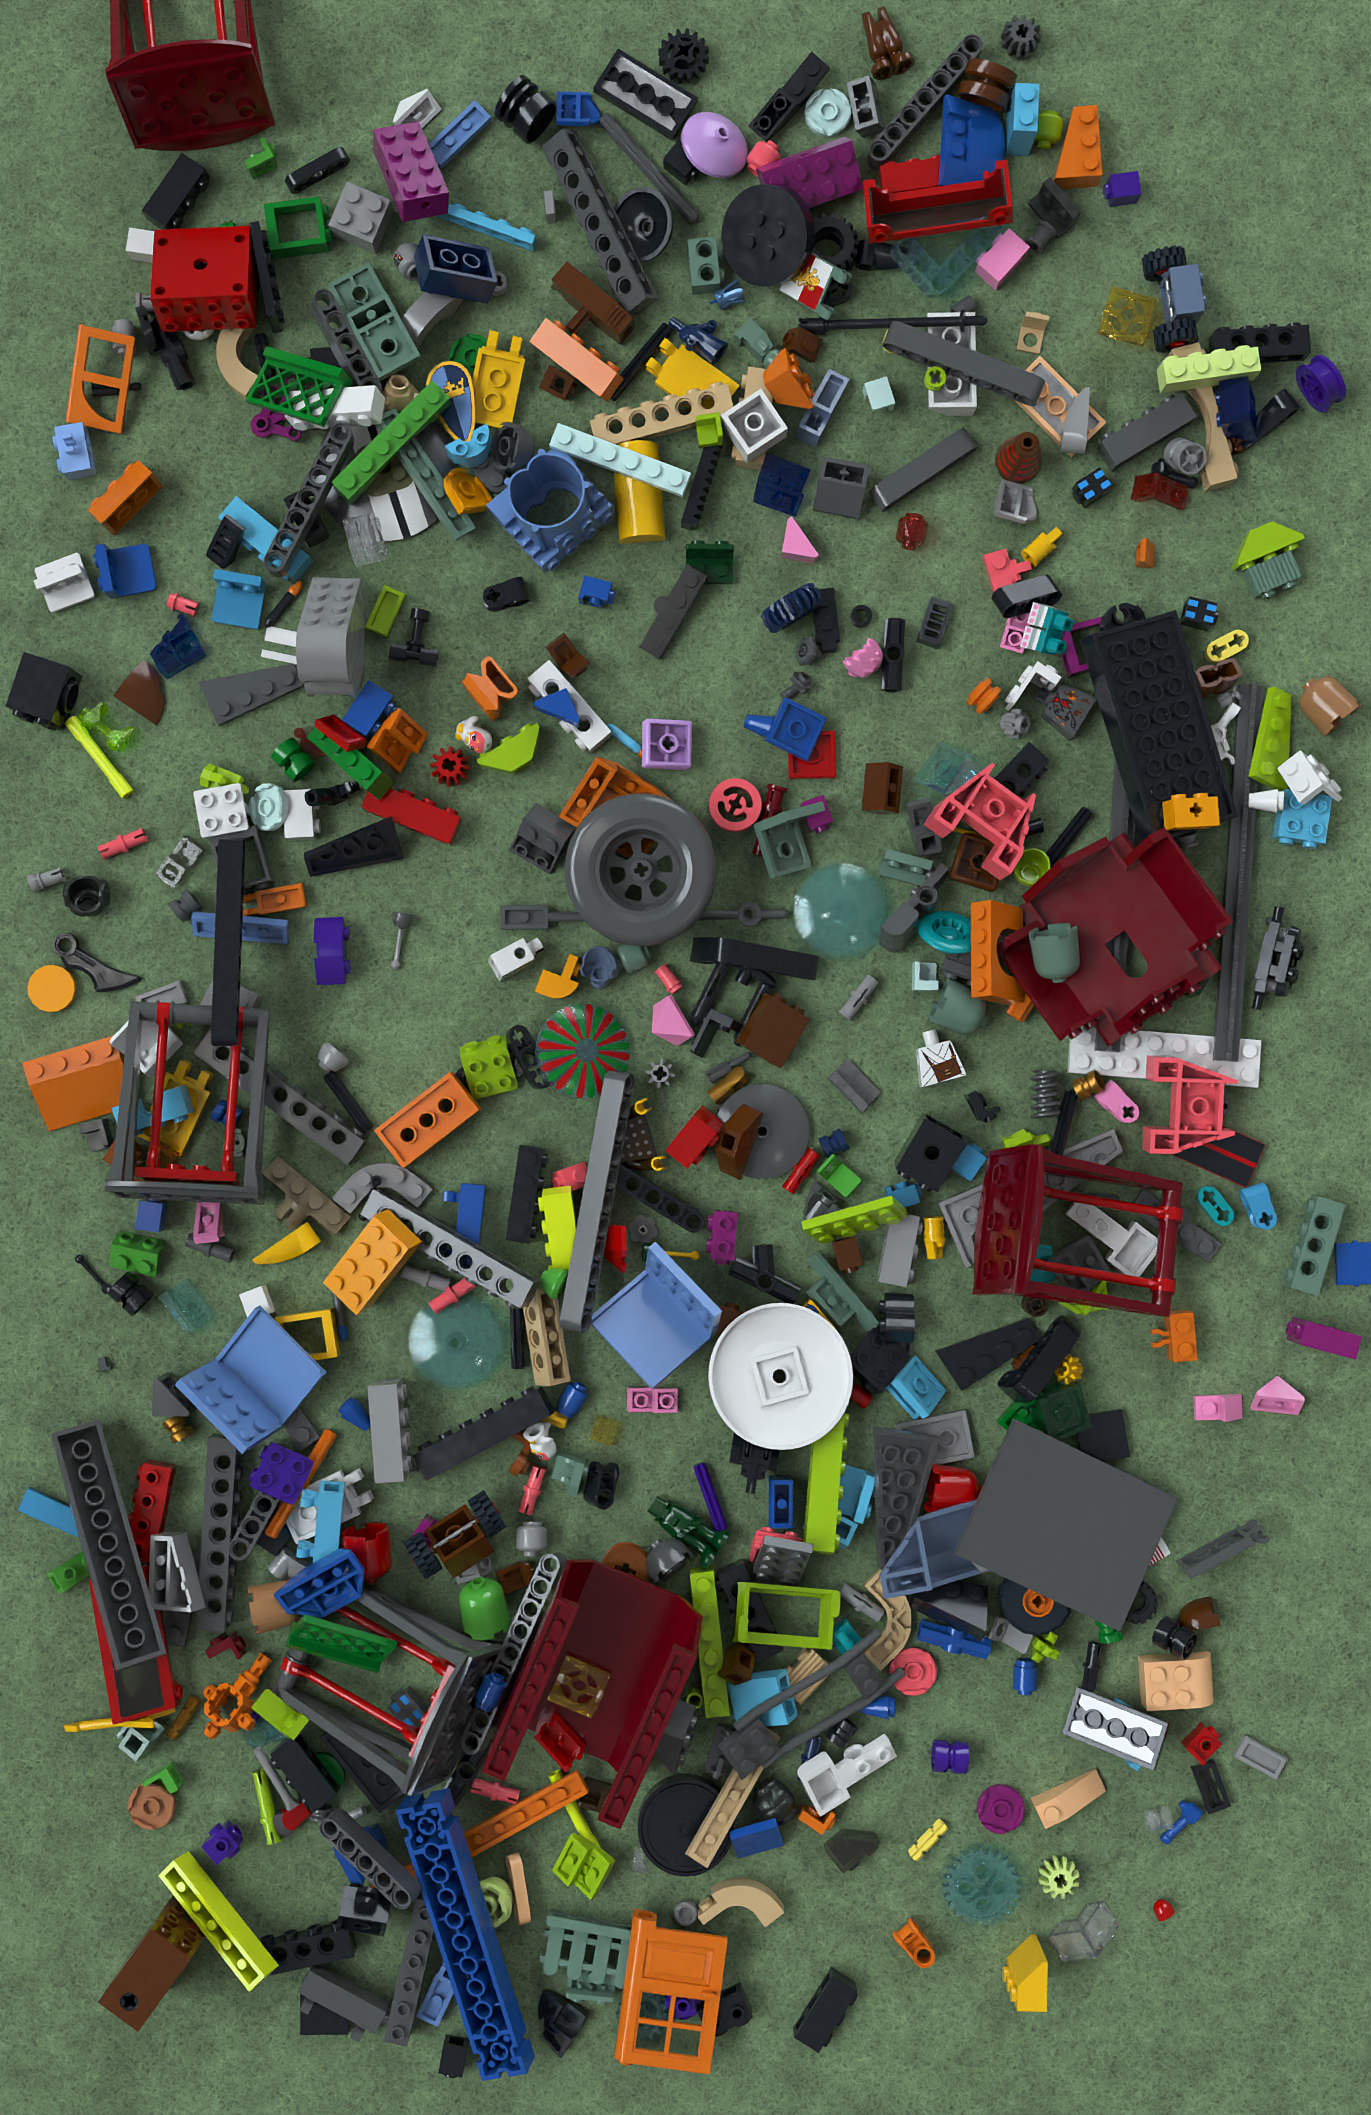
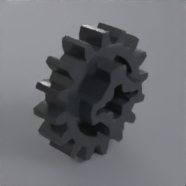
M687 28L684 34H681L679 29H676L675 36L669 32L668 41L662 39V48L658 50V56L660 57L659 66H663V74L670 73L671 81L677 77L679 84L682 83L683 79L691 83V77L693 76L697 80L700 79V72L705 73V64H709V48L704 46L705 39L701 38L698 40V32L690 35ZM672 49L673 53L671 54V58L669 59L668 54ZM699 53V60H698V62L696 63V62H695V58L697 57V54Z

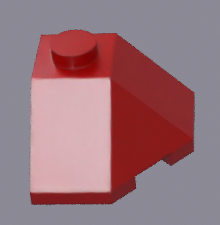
M609 1224L603 1256L621 1273H626V1225Z

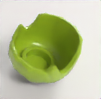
M1036 848L1024 850L1022 857L1014 868V877L1020 884L1032 887L1050 869V858L1044 851Z

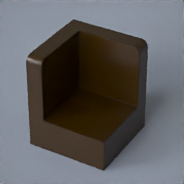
M586 1776L584 1781L589 1792L578 1799V1806L600 1813L612 1784Z

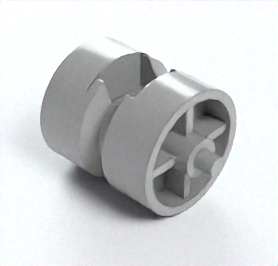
M1182 437L1171 440L1164 451V460L1169 467L1188 475L1198 473L1204 467L1207 459L1206 450L1202 445Z

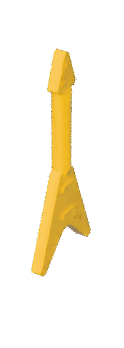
M173 1708L118 1724H112L111 1718L70 1723L64 1725V1728L67 1732L112 1727L154 1728L153 1719L174 1713L176 1710Z

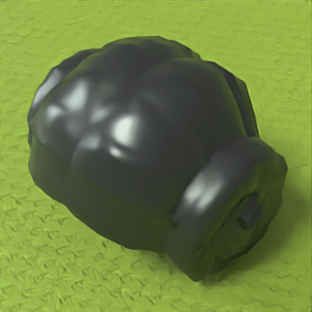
M78 876L64 882L62 894L65 902L64 905L80 917L99 915L103 907H107L110 904V887L108 882L101 881L95 876Z
M775 1776L763 1780L755 1787V1795L752 1802L753 1809L762 1821L776 1818L778 1826H783L792 1821L795 1815H797L798 1809L794 1795Z

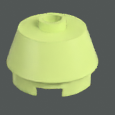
M488 1877L479 1881L493 1927L495 1928L510 1917L513 1893L505 1880L499 1877Z

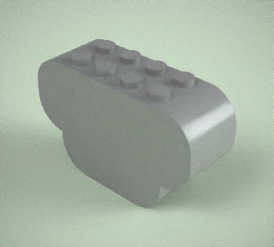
M312 578L296 635L298 677L300 683H304L307 696L350 695L351 697H357L365 666L366 599L362 578Z

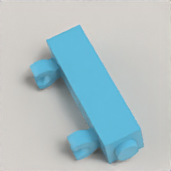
M321 1480L319 1492L307 1489L302 1490L300 1506L306 1508L317 1506L315 1542L299 1540L296 1557L307 1558L311 1556L313 1557V1563L339 1549L345 1482Z

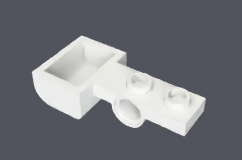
M1073 1202L1065 1213L1093 1237L1111 1248L1104 1260L1125 1275L1140 1277L1156 1255L1158 1238L1137 1222L1132 1221L1125 1229L1096 1206Z
M883 1734L864 1747L860 1744L848 1747L844 1752V1759L835 1765L826 1752H821L802 1764L797 1774L813 1806L821 1817L851 1798L846 1788L891 1761L897 1755L888 1737Z

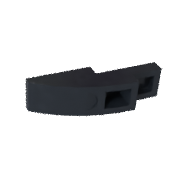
M811 51L782 89L778 88L748 127L767 143L792 119L808 101L809 97L815 93L814 89L829 72V66Z

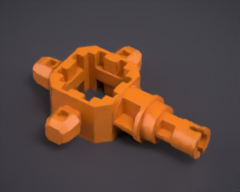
M262 1652L259 1653V1656L249 1670L245 1669L242 1674L239 1673V1677L234 1684L223 1683L219 1684L218 1687L207 1685L203 1690L204 1697L207 1699V1702L204 1704V1714L212 1720L211 1723L208 1722L204 1729V1734L208 1738L215 1739L222 1732L221 1728L232 1733L239 1731L241 1728L250 1731L255 1726V1719L251 1716L254 1711L252 1709L254 1701L250 1697L258 1689L257 1685L261 1681L259 1677L269 1664L272 1663V1660ZM234 1695L239 1700L237 1703L239 1707L238 1709L234 1708L231 1712L230 1720L227 1718L224 1720L220 1715L222 1711L219 1708L226 1705L228 1696L233 1697Z

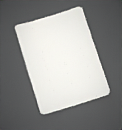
M269 627L266 629L265 641L296 647L297 632ZM262 649L261 657L297 664L296 656Z

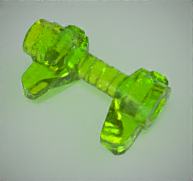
M100 702L93 709L85 707L78 715L82 722L81 725L89 730L95 728L105 736L108 748L111 751L116 750L120 752L128 743V738L132 736L133 727L127 726L122 729L110 730L102 722L108 711V707L103 702Z

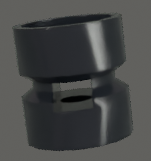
M128 1271L114 1283L107 1294L117 1303L122 1302V1308L131 1316H134L149 1302L154 1294L145 1285L139 1286V1280Z
M1165 1616L1159 1621L1152 1636L1153 1644L1163 1650L1170 1649V1653L1181 1660H1186L1191 1655L1198 1640L1197 1632L1186 1626L1180 1627V1623L1169 1616Z

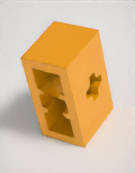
M1208 793L1193 794V798H1186V794L1172 795L1171 800L1162 802L1164 827L1167 831L1209 829L1220 826L1218 796L1208 797Z

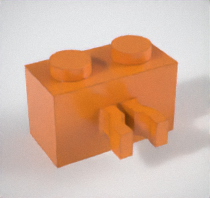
M1189 1310L1170 1311V1317H1164V1331L1157 1328L1150 1329V1334H1159L1166 1337L1158 1342H1151V1347L1158 1348L1166 1344L1168 1360L1172 1362L1198 1360L1193 1312Z

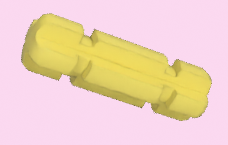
M938 1819L933 1824V1828H929L918 1839L917 1845L914 1844L908 1850L909 1855L915 1861H919L924 1856L923 1852L927 1853L940 1839L939 1836H943L948 1831L947 1825L941 1819Z

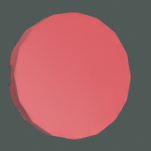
M910 1646L903 1648L890 1662L889 1674L899 1667L906 1674L894 1684L905 1695L917 1696L924 1694L936 1681L937 1668L935 1661L926 1650L920 1647Z

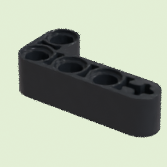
M1065 1316L1057 1317L1020 1368L1006 1372L999 1379L997 1386L1014 1402L1029 1403L1033 1401L1077 1342L1081 1332Z

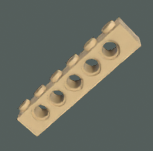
M722 382L710 384L709 389L701 391L699 388L686 391V395L679 397L676 394L663 397V401L656 403L653 400L645 401L638 408L623 407L618 409L616 414L612 415L601 413L595 415L594 419L590 420L594 437L616 445L628 441H645L696 427L697 415L719 412L721 419V415L733 407L728 383L723 385ZM709 398L715 402L711 409H705L701 406L705 399ZM682 405H689L692 408L688 415H681L678 412ZM666 411L669 416L665 421H658L656 419L658 412ZM637 417H643L646 420L644 426L640 428L635 427L633 421ZM615 423L623 425L622 431L618 434L610 432L611 426Z

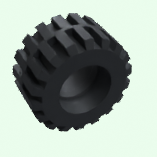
M826 213L821 214L820 219L815 216L813 218L815 242L812 253L849 272L856 261L859 240H857L858 234L856 230L852 231L853 225L851 222L846 224V218L841 216L838 219L836 214L831 213V217H827ZM825 239L833 240L840 246L842 251L836 256L826 257L817 252L815 244Z

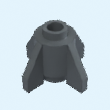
M815 1181L809 1189L805 1207L802 1211L804 1220L839 1211L845 1201L837 1197L834 1198L824 1190L819 1182Z

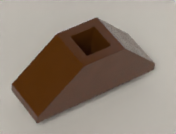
M742 1104L722 1126L715 1146L721 1172L738 1180L742 1179L764 1112Z

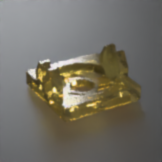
M1111 286L1102 311L1103 314L1099 322L1100 326L1097 334L1143 347L1157 299ZM1128 300L1127 305L1121 309L1112 307L1118 301ZM1135 302L1141 306L1145 316L1137 313V310L1134 308ZM1123 310H1131L1134 313V319L1129 322L1123 320L1121 316ZM1109 315L1118 317L1121 323L1120 331H1117L1112 326ZM1134 322L1142 324V327L1137 332L1127 334L1129 325H1132Z
M566 1655L547 1700L591 1719L602 1699L610 1674ZM581 1671L579 1676L573 1678L566 1676L570 1672ZM588 1674L596 1682L597 1689L589 1686ZM576 1680H581L585 1683L586 1688L583 1691H577L573 1688L572 1683ZM562 1683L568 1685L572 1692L569 1699L565 1698L562 1693ZM586 1693L593 1696L586 1703H576L580 1695Z

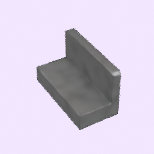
M849 1059L828 1077L832 1084L859 1112H863L880 1094V1091Z

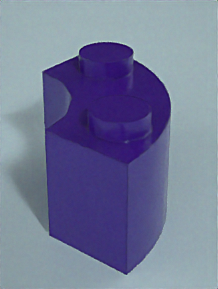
M344 917L315 918L314 943H317V958H314L317 985L346 984L347 974H351V962L346 957V941L350 940L349 926H345Z

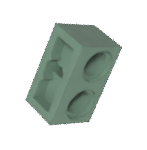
M716 237L687 239L692 295L714 293L713 291L720 289V284L724 283L723 268L719 269L718 260H722L721 245L716 244ZM708 251L711 255L709 257H702L699 253ZM705 274H710L713 276V279L705 281L701 277Z

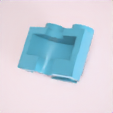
M487 423L472 431L473 437L470 441H462L459 438L445 446L447 455L453 463L473 468L481 465L488 459L492 440Z

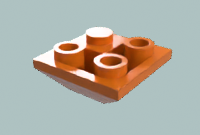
M784 348L764 371V385L776 403L811 409L814 407L812 399L814 392L811 388L812 381L806 372L802 373L799 369L800 363L793 353L790 355L787 349Z

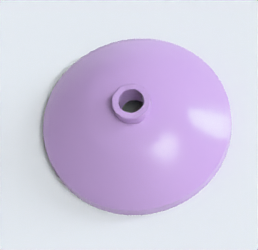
M701 112L690 117L684 125L681 133L682 147L687 158L698 170L711 177L730 178L737 175L743 169L747 161L748 147L743 134L731 120L717 113Z

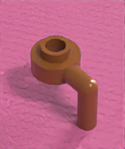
M521 1431L511 1436L524 1444L523 1449L508 1471L516 1477L519 1473L523 1475L530 1465V1462L527 1461L531 1454L530 1443L524 1438Z

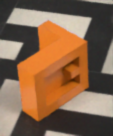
M801 1804L797 1813L799 1820L823 1835L826 1829L830 1830L836 1820L834 1808L820 1817L815 1807L811 1805L806 1807Z

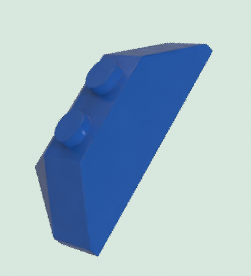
M338 1549L302 1569L278 1589L274 1596L287 1614L295 1615L296 1613L323 1618L362 1596L365 1569L351 1550Z

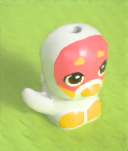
M472 716L460 722L456 729V739L463 741L466 746L476 753L487 752L492 745V736L487 730L482 729L479 724L475 723L479 718Z
M547 1421L537 1422L529 1426L523 1433V1436L529 1441L531 1452L535 1453L539 1459L547 1461L555 1456L557 1447L553 1438H550L548 1435L551 1424Z

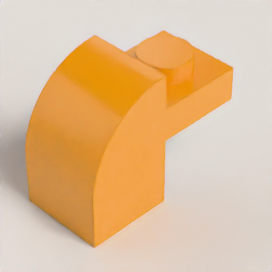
M569 954L561 976L543 969L535 992L551 999H564L571 996L580 985L578 982L572 981L573 976H578L580 966L582 965L578 963L579 957Z

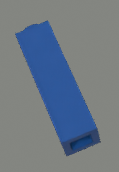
M461 1183L460 1192L444 1191L443 1201L459 1202L456 1232L481 1246L487 1185ZM446 1248V1253L450 1256L453 1250ZM468 1255L466 1257V1265L470 1268L473 1261Z

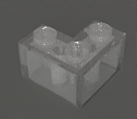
M1104 1900L1091 1902L1085 1905L1076 1919L1059 1921L1047 1938L1063 1962L1079 1961L1085 1958L1095 1959L1102 1955L1104 1947L1113 1939L1114 1933L1120 1924Z

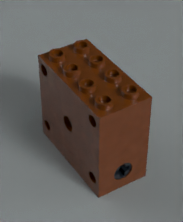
M172 1895L129 1954L98 2001L99 2004L137 2032L189 1963L205 1936L174 1895Z

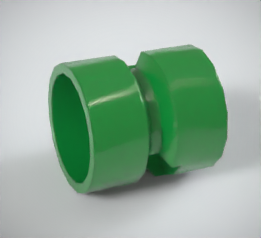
M291 737L273 751L271 758L280 768H285L284 773L294 783L305 777L314 768L316 762L307 752L302 753L303 747L294 737Z

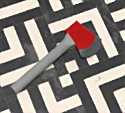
M258 1746L253 1752L286 1806V1809L274 1814V1827L279 1834L289 1837L299 1824L310 1816V1812L301 1800L298 1802L291 1795L263 1747Z

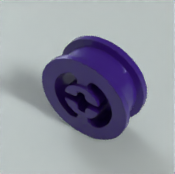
M1316 355L1311 359L1309 365L1304 364L1296 369V381L1299 390L1315 410L1324 413L1331 408L1333 402L1339 403L1345 399L1346 386L1337 367L1327 357Z

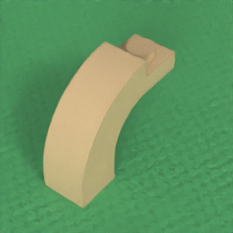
M255 328L222 329L216 347L218 366L231 389L246 401L258 375L242 365L241 350Z
M743 1877L725 1879L711 1886L712 1898H705L697 1909L698 1919L703 1925L726 1908L732 1906H742L750 1909L764 1927L784 1914L783 1903L769 1887L754 1879Z

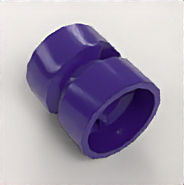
M934 1739L931 1752L932 1772L946 1773L948 1769H951L954 1774H967L969 1766L968 1742L954 1741L949 1745L947 1740Z

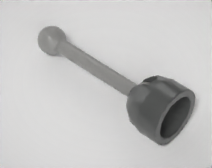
M393 913V924L398 928L395 956L391 962L393 969L400 967L399 955L403 930L410 926L412 914Z

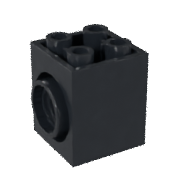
M23 652L6 707L13 711L12 715L19 717L23 721L33 724L35 720L36 723L41 724L42 727L56 731L58 727L65 730V722L68 720L78 698L82 675L69 666Z
M923 1112L894 1160L895 1168L898 1170L897 1174L907 1180H910L912 1177L919 1182L918 1186L928 1192H931L932 1189L938 1192L967 1143L964 1135ZM929 1146L937 1147V1150L932 1154L925 1152Z

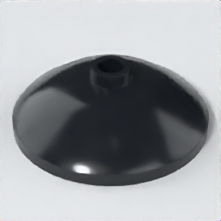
M637 187L622 195L615 204L614 209L640 262L651 261L666 249L671 240L674 228L672 208L664 195L652 188ZM649 224H651L650 231L647 229Z

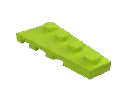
M1270 687L1267 690L1248 777L1272 789L1282 791L1288 789V784L1277 768L1289 759L1291 695L1277 687Z

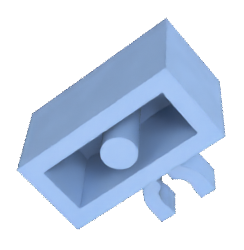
M78 422L54 427L55 436H53V444L55 449L59 451L60 459H57L59 472L63 473L68 480L97 475L89 430L84 423Z

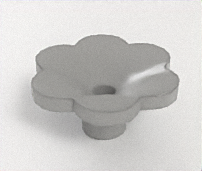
M637 1215L635 1221L630 1222L628 1225L631 1239L634 1242L650 1243L651 1238L655 1237L658 1233L655 1227V1220L652 1217Z

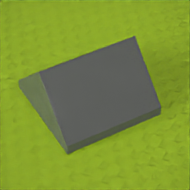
M168 1372L153 1381L152 1416H188L198 1408L175 1386L177 1381Z

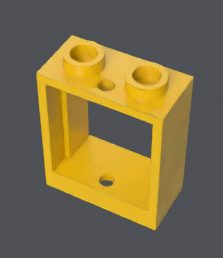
M334 1307L273 1318L284 1329L283 1323L322 1317L327 1351L309 1355L314 1360L334 1358L341 1355Z

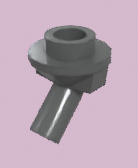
M794 672L790 678L793 685L782 691L780 696L783 699L784 697L790 698L798 692L806 694L812 689L811 678L805 672Z

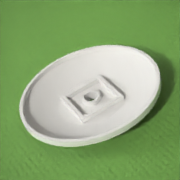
M771 1303L755 1307L741 1314L725 1328L718 1338L710 1357L708 1382L711 1398L718 1414L734 1433L744 1440L763 1448L786 1450L811 1444L827 1434L836 1425L843 1415L851 1396L853 1370L851 1358L842 1337L825 1318L799 1305ZM781 1369L785 1372L786 1379L783 1383H776L773 1380L775 1370Z

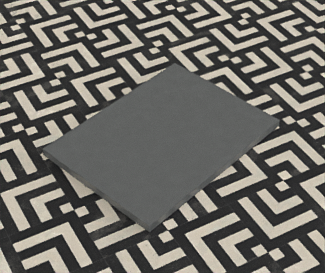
M1013 1419L953 1553L1115 1630L1121 1631L1178 1498Z

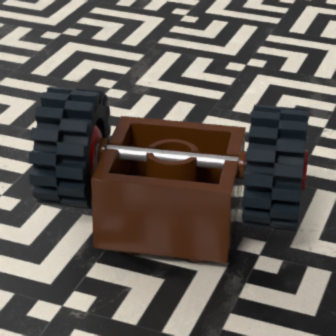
M484 1490L468 1500L476 1516H473L465 1504L424 1530L432 1543L430 1546L421 1532L416 1533L403 1542L411 1559L425 1579L443 1569L435 1555L436 1553L451 1576L455 1578L495 1552L479 1525L482 1524L490 1538L507 1526L499 1515L500 1513L495 1504L491 1502Z

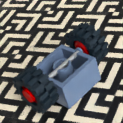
M1175 245L1168 248V246H1165L1164 249L1157 248L1155 251L1148 252L1142 258L1144 278L1147 281L1150 280V282L1155 280L1157 282L1161 281L1159 288L1165 324L1162 323L1153 330L1155 350L1161 353H1166L1167 351L1170 353L1172 349L1199 341L1196 324L1207 309V298L1202 294L1203 273L1199 272L1198 264L1187 265L1184 247H1176Z

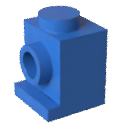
M584 575L578 597L579 604L584 605L586 600L589 605L599 608L602 605H612L616 591L612 590V582Z

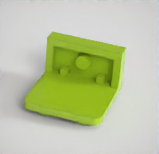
M494 1035L485 1041H471L460 1047L461 1063L474 1099L515 1090L518 1087L509 1055L506 1035Z

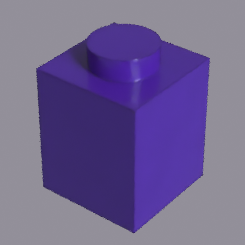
M1138 171L1110 174L1106 184L1103 186L1104 199H1108L1109 207L1136 204L1141 196Z

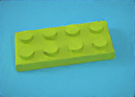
M891 1195L801 1221L804 1232L818 1243L825 1244L832 1242L837 1237L854 1236L858 1231H873L883 1224L893 1225L900 1223L901 1219L908 1218L906 1208Z

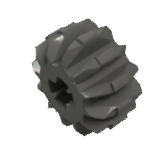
M1024 14L1020 20L1015 15L1012 21L1005 23L1000 37L1003 40L1002 48H1008V56L1014 52L1016 53V59L1020 57V54L1027 58L1030 52L1034 53L1037 50V44L1040 43L1041 35L1039 34L1040 25H1034V18L1028 21Z

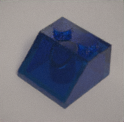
M1249 376L1219 381V391L1215 392L1217 406L1220 405V412L1216 413L1217 427H1222L1224 436L1257 442L1256 398Z

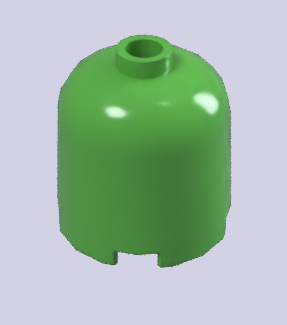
M483 1577L474 1578L463 1586L459 1593V1607L464 1633L470 1634L473 1640L484 1641L495 1638L494 1634L502 1629L503 1632H506L511 1625V1618L502 1586L494 1579Z

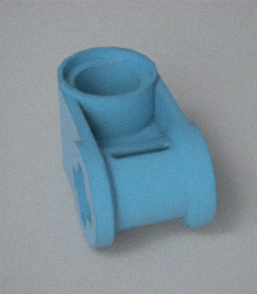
M1261 1182L1241 1189L1239 1191L1240 1197L1251 1224L1255 1228L1264 1230L1273 1228L1277 1217L1265 1183ZM1262 1214L1267 1215V1218L1264 1219V1223L1259 1222V1219L1262 1218Z

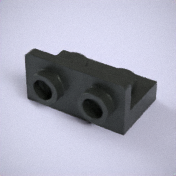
M1051 177L1042 183L1039 193L1028 203L1041 220L1048 222L1055 228L1056 238H1060L1072 228L1081 213Z

